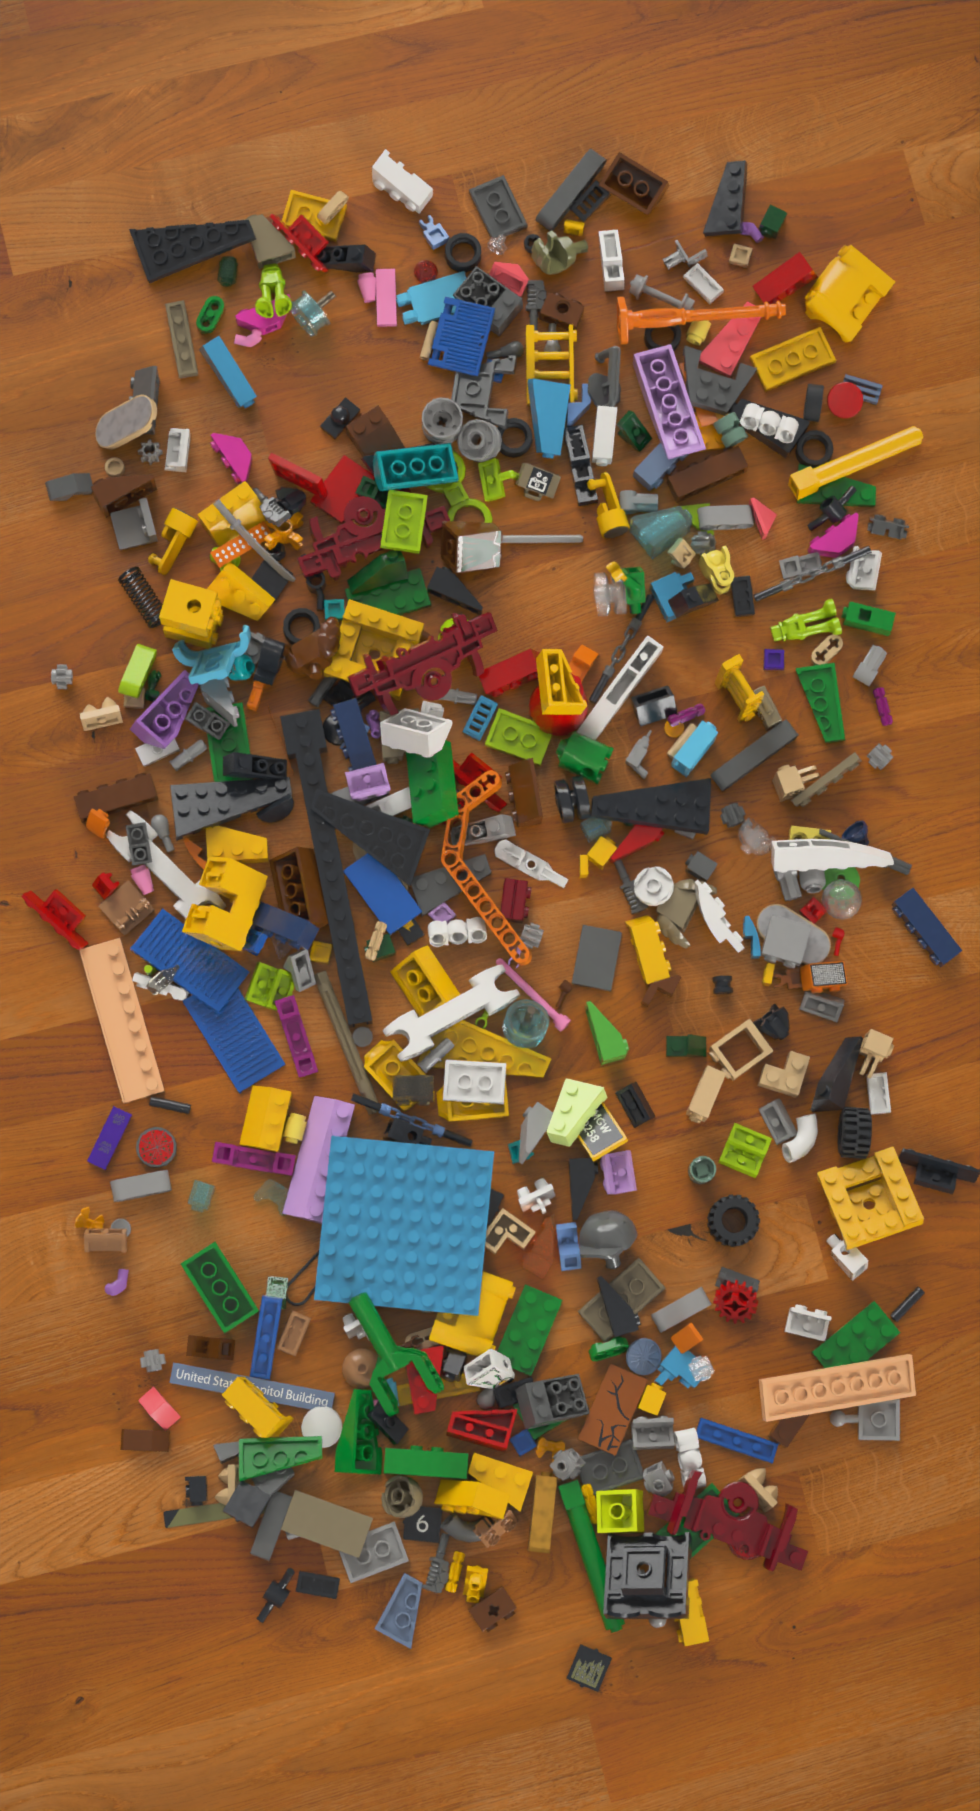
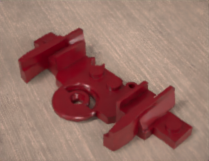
M409 488L398 489V491L412 493ZM361 496L354 498L345 508V523L337 526L336 533L325 538L319 527L318 516L310 519L309 528L314 541L312 546L315 552L297 558L304 578L327 570L329 576L334 581H337L341 575L340 567H347L348 562L356 563L355 556L357 554H362L366 560L368 555L384 550L380 546L386 509H382L380 504L370 497ZM445 506L425 512L422 540L426 548H429L433 542L431 533L442 529V521H450ZM363 511L367 513L365 518L360 516V513ZM377 512V519L375 523L369 527L357 526L352 521L355 520L356 523H358L359 525H368L373 520V513Z
M487 612L467 621L464 614H451L454 625L449 628H443V631L440 630L439 640L435 641L434 637L429 635L426 641L409 648L408 651L402 647L396 650L397 658L382 656V659L376 661L379 671L375 669L371 656L364 654L363 658L366 668L347 677L354 695L358 696L373 689L384 712L391 716L399 713L389 693L400 688L406 691L415 689L417 694L426 700L434 701L443 698L451 688V672L460 667L462 659L467 657L472 666L474 676L478 677L484 673L483 662L478 650L483 648L482 638L498 631L492 614ZM431 668H440L444 675L441 676L437 671H429L425 675L424 673ZM432 678L437 679V683L435 685L431 684Z
M693 1469L687 1477L683 1494L676 1492L673 1501L653 1493L647 1514L668 1521V1533L676 1536L681 1519L684 1516L686 1520L683 1527L694 1532L701 1530L699 1537L702 1540L710 1539L712 1534L714 1539L733 1545L736 1551H739V1547L745 1544L747 1546L746 1554L755 1553L765 1557L763 1567L772 1572L776 1569L778 1562L802 1571L808 1551L789 1544L792 1537L790 1533L797 1517V1508L785 1503L784 1516L780 1528H777L767 1522L766 1516L757 1512L759 1506L757 1493L750 1485L744 1482L729 1483L721 1490L718 1497L706 1495L703 1499L694 1497L698 1480L703 1472ZM724 1498L728 1499V1507L735 1513H742L748 1507H751V1509L743 1516H731L725 1510ZM739 1498L741 1500L740 1506L734 1505L735 1499Z

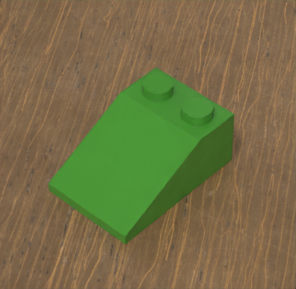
M591 1001L587 1002L585 1011L600 1064L604 1065L624 1059L629 1050L627 1040L622 1039V1035Z

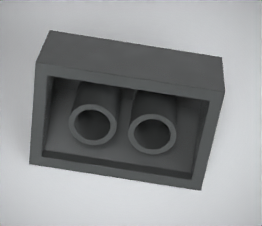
M150 366L135 371V377H131L130 388L133 389V396H129V400L138 395H146L153 399L156 406H158L160 377L157 366ZM156 419L152 421V427L144 434L155 435Z

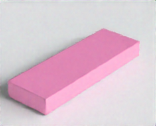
M376 269L377 327L397 326L395 269Z

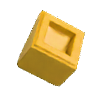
M566 219L563 232L582 236L585 223Z

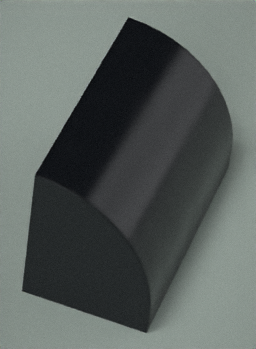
M668 685L631 697L633 709L640 726L668 718L673 714H678L674 695Z

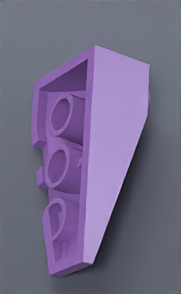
M186 670L169 685L129 729L144 743L165 749L178 735L199 685L198 683H190L188 678L190 674Z

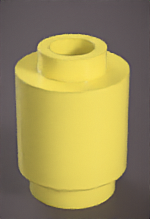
M709 320L691 322L686 333V340L691 344L700 346L705 341L711 323Z
M291 1113L290 1117H287L283 1132L286 1142L297 1144L298 1141H302L307 1124L305 1116Z

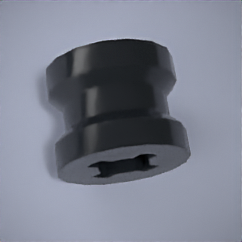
M732 976L712 977V982L715 984L713 994L733 993V988L731 987Z

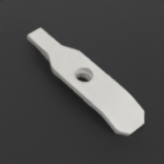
M506 839L499 841L494 849L495 857L539 881L549 880L564 888L569 880L553 871L548 862ZM533 861L535 867L529 868L527 863Z

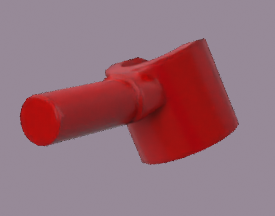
M835 927L832 933V937L837 939L834 956H839L840 944L845 935L844 930Z

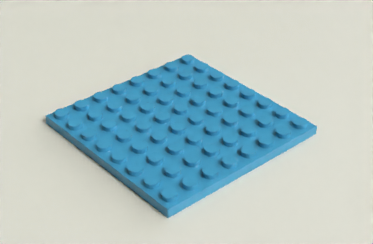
M331 1136L314 1300L348 1303L358 1294L367 1292L374 1306L478 1316L494 1151Z

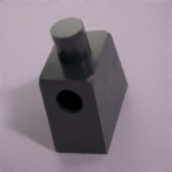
M398 1118L389 1120L383 1135L384 1139L391 1142L431 1145L432 1142L431 1138L423 1135V1129ZM408 1133L413 1135L412 1140L408 1139Z

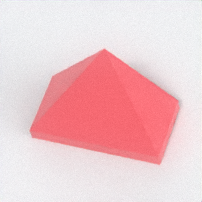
M494 262L489 274L520 297H522L529 281L518 264Z
M751 498L748 505L751 506L753 518L763 540L766 539L777 514L757 499Z

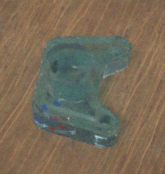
M268 1179L254 1194L253 1198L255 1201L263 1199L272 1201L278 1206L279 1214L286 1216V1214L282 1213L289 1189L274 1180Z

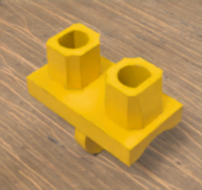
M478 1565L473 1567L467 1566L463 1595H467V1602L479 1603V1597L483 1598L488 1574L487 1568H481Z

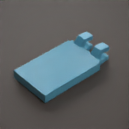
M462 271L409 287L407 292L396 295L398 307L412 304L413 310L402 313L404 325L416 321L424 325L430 323V321L439 320L441 313L444 311L445 297L454 298L453 294L466 279L465 272ZM456 306L452 307L451 315H454Z

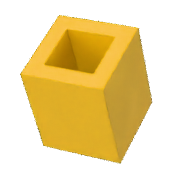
M601 836L588 852V860L602 870L616 851V843L609 837L604 838Z
M652 1383L651 1386L646 1385L637 1408L658 1416L666 1392L662 1391L663 1387Z

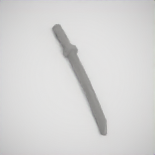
M219 499L213 504L230 523V528L232 530L235 529L283 578L292 582L296 580L240 524L241 521L239 519L236 520Z

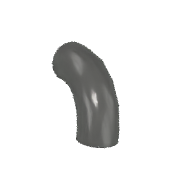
M452 1513L442 1522L441 1528L454 1539L470 1543L481 1541L479 1539L481 1535L477 1536L472 1531L477 1523L483 1520L490 1528L491 1526L484 1517L492 1525L494 1521L490 1517L482 1516L476 1521L469 1522L462 1520L456 1513Z

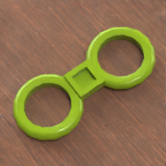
M453 451L455 464L458 469V482L428 485L426 487L445 495L450 505L447 513L450 521H454V517L460 509L474 507L483 514L484 523H492L493 519L489 508L483 502L469 498L461 483L465 478V464L459 454Z

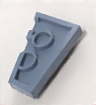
M404 1573L375 1630L411 1649L423 1583Z

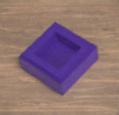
M764 649L763 670H784V650Z

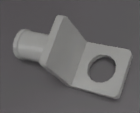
M676 240L677 251L662 260L668 270L682 261L686 262L690 268L708 257V253L704 249L688 258L679 241Z

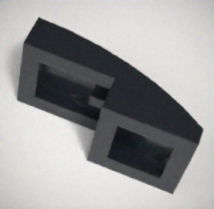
M340 679L338 684L323 699L332 706L350 700L355 695L350 683Z

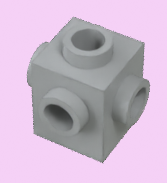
M573 1448L565 1451H558L553 1456L554 1461L549 1466L553 1469L554 1475L564 1481L577 1477L581 1472L580 1469L586 1462Z
M662 1461L644 1469V1485L649 1493L652 1492V1494L663 1497L672 1491L675 1477L670 1469H666Z

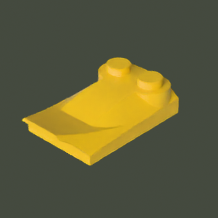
M394 1039L392 1041L381 1040L364 1055L365 1064L363 1067L405 1112L425 1096L434 1086V1083L412 1059L406 1061L399 1060L397 1055L403 1049Z
M506 1080L504 1104L443 1101L444 1085L436 1092L438 1115L445 1118L448 1122L509 1116Z

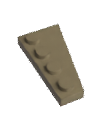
M854 752L791 801L796 807H805L812 801L810 799L815 794L819 796L828 789L826 786L832 782L834 784L844 777V773L848 770L850 772L860 765L859 762L862 760Z

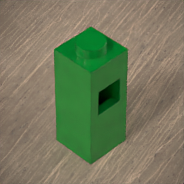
M849 602L848 606L843 608L841 618L844 619L843 625L889 636L896 613Z

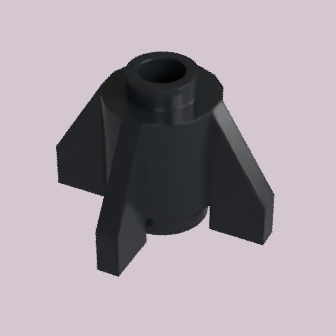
M280 487L275 490L277 504L285 511L288 510L291 517L293 514L300 512L302 507L306 505V495L302 490L289 487Z
M773 1004L769 1012L762 1018L753 1021V1024L759 1031L771 1036L774 1040H783L789 1035V1014L784 1006L778 1008L776 1004Z

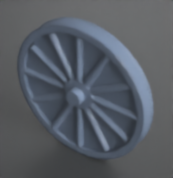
M648 1338L635 1340L626 1353V1362L630 1370L638 1375L653 1373L661 1362V1350L658 1344Z

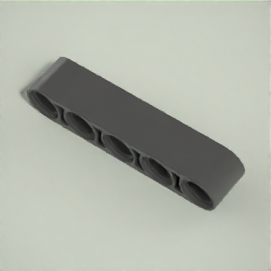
M589 149L541 209L535 221L549 231H553L569 212L572 205L599 174L607 159L593 149Z
M786 719L726 762L710 776L723 792L791 743L799 734Z

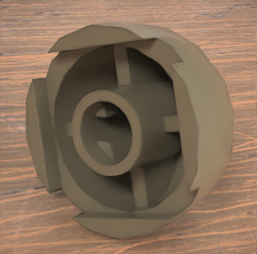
M399 1475L391 1477L384 1486L386 1487L385 1493H382L381 1497L382 1506L386 1513L394 1517L407 1518L414 1515L420 1509L423 1502V1492L418 1482L410 1477Z

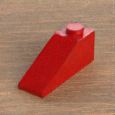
M636 824L610 857L609 862L613 864L617 860L652 845L654 841L659 842L665 834L663 832L664 828Z

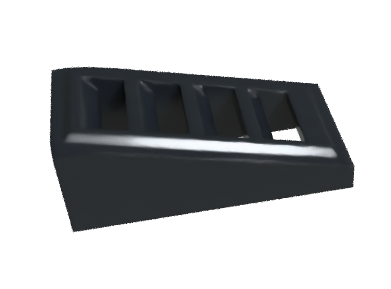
M597 180L570 208L583 222L611 196L608 191L599 186L600 183ZM595 190L602 194L600 198L594 193ZM590 195L593 196L597 202L594 203L588 197ZM585 200L592 206L590 209L583 204ZM579 205L587 212L585 215L577 209Z

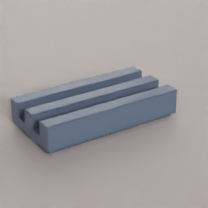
M845 374L843 382L848 381L858 384L856 386L859 387L862 393L875 396V398L863 395V401L877 405L883 385Z

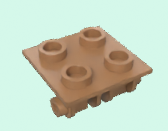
M129 880L98 906L124 936L155 910Z
M506 1507L503 1519L497 1521L492 1517L496 1522L492 1525L484 1517L491 1527L489 1528L481 1520L472 1531L477 1536L481 1535L479 1539L488 1548L490 1545H496L505 1532L512 1531L516 1527L518 1519Z

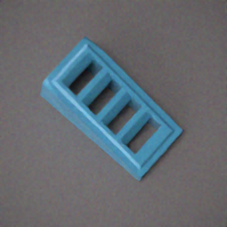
M480 695L462 733L480 741L498 708V703ZM481 704H484V705L490 707L491 710L489 711V710H487V709L481 707ZM480 711L488 716L485 718L477 714V712ZM474 718L483 722V726L474 722ZM472 725L480 729V732L478 733L469 727Z

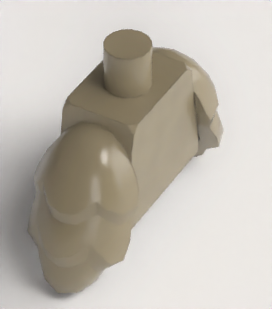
M685 879L675 883L671 897L664 904L658 905L656 909L658 915L657 922L662 934L668 937L673 944H678L683 948H688L691 945L681 932H685L698 906L695 880ZM707 884L713 891L710 894H717V888Z

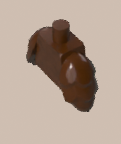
M329 617L321 624L320 629L291 647L285 644L283 657L290 670L297 674H307L313 680H318L322 677L321 671L331 665L332 657L335 656L340 647L341 632L337 617Z

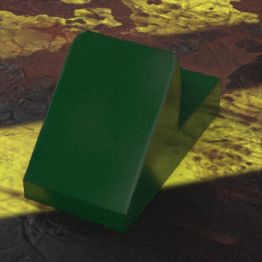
M630 410L617 423L620 429L617 434L638 452L652 439L636 414Z
M692 1034L687 1036H666V1057H706V1037Z

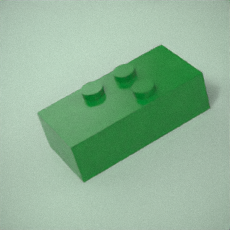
M445 740L442 750L435 753L432 757H423L420 754L406 752L413 823L431 828L459 815L451 742Z
M216 1241L181 1263L184 1271L224 1333L259 1311Z
M411 1445L410 1449L385 1448L384 1473L467 1479V1453L444 1452V1448L431 1447V1451H424L423 1446Z

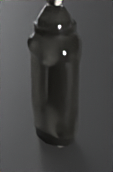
M179 965L161 970L147 983L146 987L153 995L159 994L172 983L177 970L180 968Z

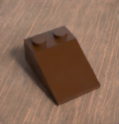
M379 405L346 426V434L362 457L374 455L377 451L405 448Z
M151 474L101 478L93 483L91 490L94 499L107 518L111 516L112 512L120 511L157 490L155 479Z

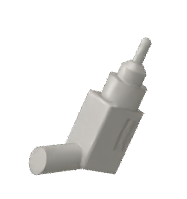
M649 730L646 736L637 741L625 761L643 779L646 778L648 772L640 764L647 754L648 742L650 741L649 736L652 730Z

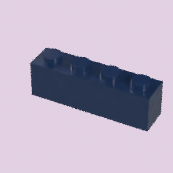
M354 698L332 705L333 709L330 712L333 721H337L339 728L336 729L339 741L343 740L345 745L342 751L345 760L349 759L351 764L348 767V771L377 765L357 699Z
M911 888L892 903L894 914L904 920L905 928L909 933L915 934L918 938L917 943L923 950L926 949L929 952V958L934 965H939L941 968L962 951L914 888Z
M259 901V907L255 911L253 924L250 929L260 930L268 938L275 936L274 939L283 944L287 941L289 942L288 945L297 950L300 947L306 950L310 948L319 928L308 920Z

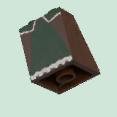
M442 521L441 558L456 573L500 567L502 531L494 523Z

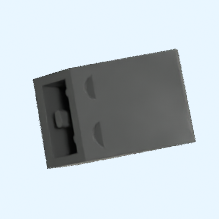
M477 266L453 294L455 299L495 308L490 331L499 337L523 309V299Z
M579 1374L526 1383L515 1389L525 1430L589 1414Z

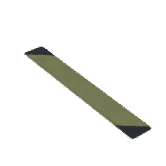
M222 1503L164 1512L166 1528L233 1517L223 1512L226 1505ZM267 1505L265 1506V1508H264V1510L262 1511L261 1514H264V1513H265V1510H266V1508H267Z

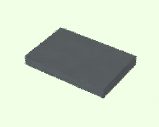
M504 175L469 189V194L492 242L528 227Z
M587 925L582 926L571 984L611 992L622 932Z
M632 1439L621 1442L616 1456L602 1450L580 1456L586 1462L580 1469L581 1472L579 1474L582 1485L591 1484L595 1496L596 1491L613 1490L644 1479V1471L637 1451L633 1450Z

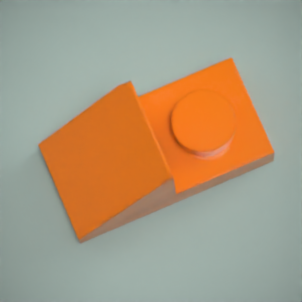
M582 644L573 655L572 661L569 664L572 670L571 674L578 676L582 683L599 654Z
M691 1322L674 1334L671 1340L680 1353L683 1354L701 1342L703 1338Z

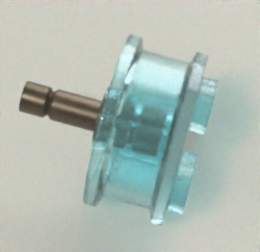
M303 290L301 292L302 296L294 302L292 301L290 312L293 315L296 314L294 319L301 327L306 326L304 328L305 331L312 337L318 335L317 331L325 324L327 326L331 324L322 308L330 300H333L336 295L330 291L327 296L325 295L316 302Z
M533 1000L516 1001L508 1008L503 1020L502 1029L504 1036L514 1046L520 1048L535 1047L545 1037L549 1027V1016L545 1008Z

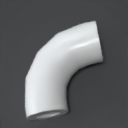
M815 1113L796 1118L798 1127L796 1137L782 1145V1153L788 1163L804 1157L814 1146L818 1134Z

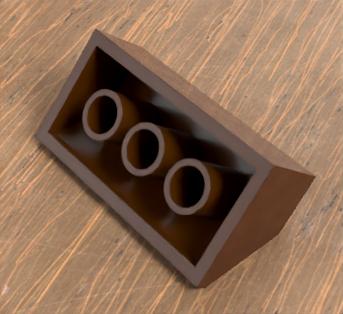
M297 846L270 859L278 908L310 921L317 928L328 925L329 922L314 849Z

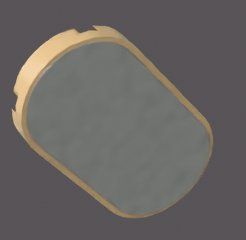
M138 395L106 412L100 418L96 427L95 436L97 443L103 448L113 450L146 433L152 427L151 423L157 416V406L154 400L146 395Z
M772 904L765 907L758 915L756 921L757 929L763 940L765 939L772 915L811 925L801 964L821 963L827 958L831 948L827 933L790 908L781 904Z

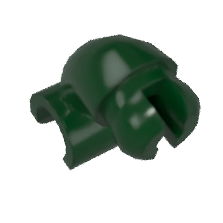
M156 670L149 674L148 689L145 692V700L152 702L160 695L159 691L155 690L161 678V673L159 671L155 673Z

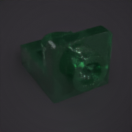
M268 1276L266 1296L283 1298L281 1309H286L288 1278Z

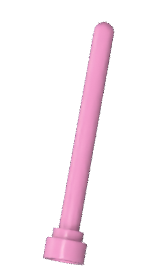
M499 958L496 960V964L503 965L506 970L505 973L554 1020L555 1028L561 1032L569 1025L571 1020L566 1015H559L503 959Z

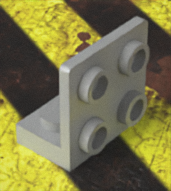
M147 498L139 499L140 506L110 514L120 550L158 541Z

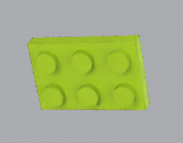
M396 490L388 491L380 548L420 553L428 495Z
M499 708L485 746L521 760L533 758L534 764L541 766L552 734H547L540 730V727L533 720Z

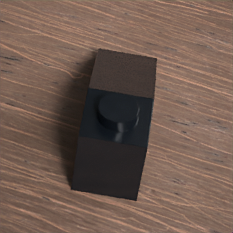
M436 567L427 587V592L473 613L482 615V605L459 578L452 573L453 571L446 567Z
M709 583L680 591L669 599L668 603L674 615L678 618L716 603L719 599Z
M591 1158L568 1160L572 1221H577L595 1175L598 1174V1162H593Z
M602 1276L597 1277L613 1336L617 1337L638 1331V1326L641 1325L638 1313L634 1314L633 1309Z

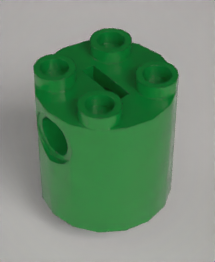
M573 731L571 737L561 739L556 750L560 761L558 768L577 776L582 775L584 779L598 785L603 775L600 771L605 772L608 765L606 758L610 759L614 748Z

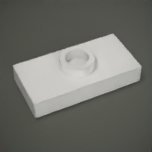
M698 263L683 276L709 305L724 292V289Z
M175 738L165 749L146 743L135 748L144 767L180 751Z
M887 1072L873 1073L871 1079L867 1078L866 1074L871 1115L891 1113Z

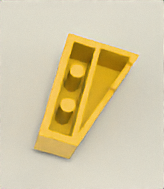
M229 562L207 588L218 593L222 606L256 621L262 617L276 600L232 562Z

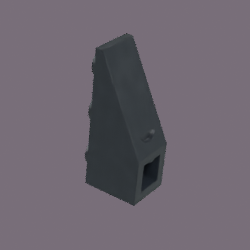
M365 244L326 246L316 257L329 269L356 273L373 272L376 253Z
M233 752L223 756V776L240 779L286 780L287 760Z

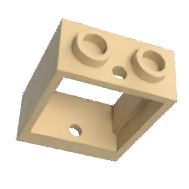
M750 1019L709 1048L711 1051L709 1053L710 1057L715 1063H720L723 1067L721 1071L725 1072V1077L727 1079L731 1078L732 1081L773 1052ZM745 1030L761 1054L735 1072L719 1050V1047Z
M708 1065L704 1069L686 1112V1115L690 1116L689 1119L691 1121L700 1123L707 1120L725 1078V1072Z

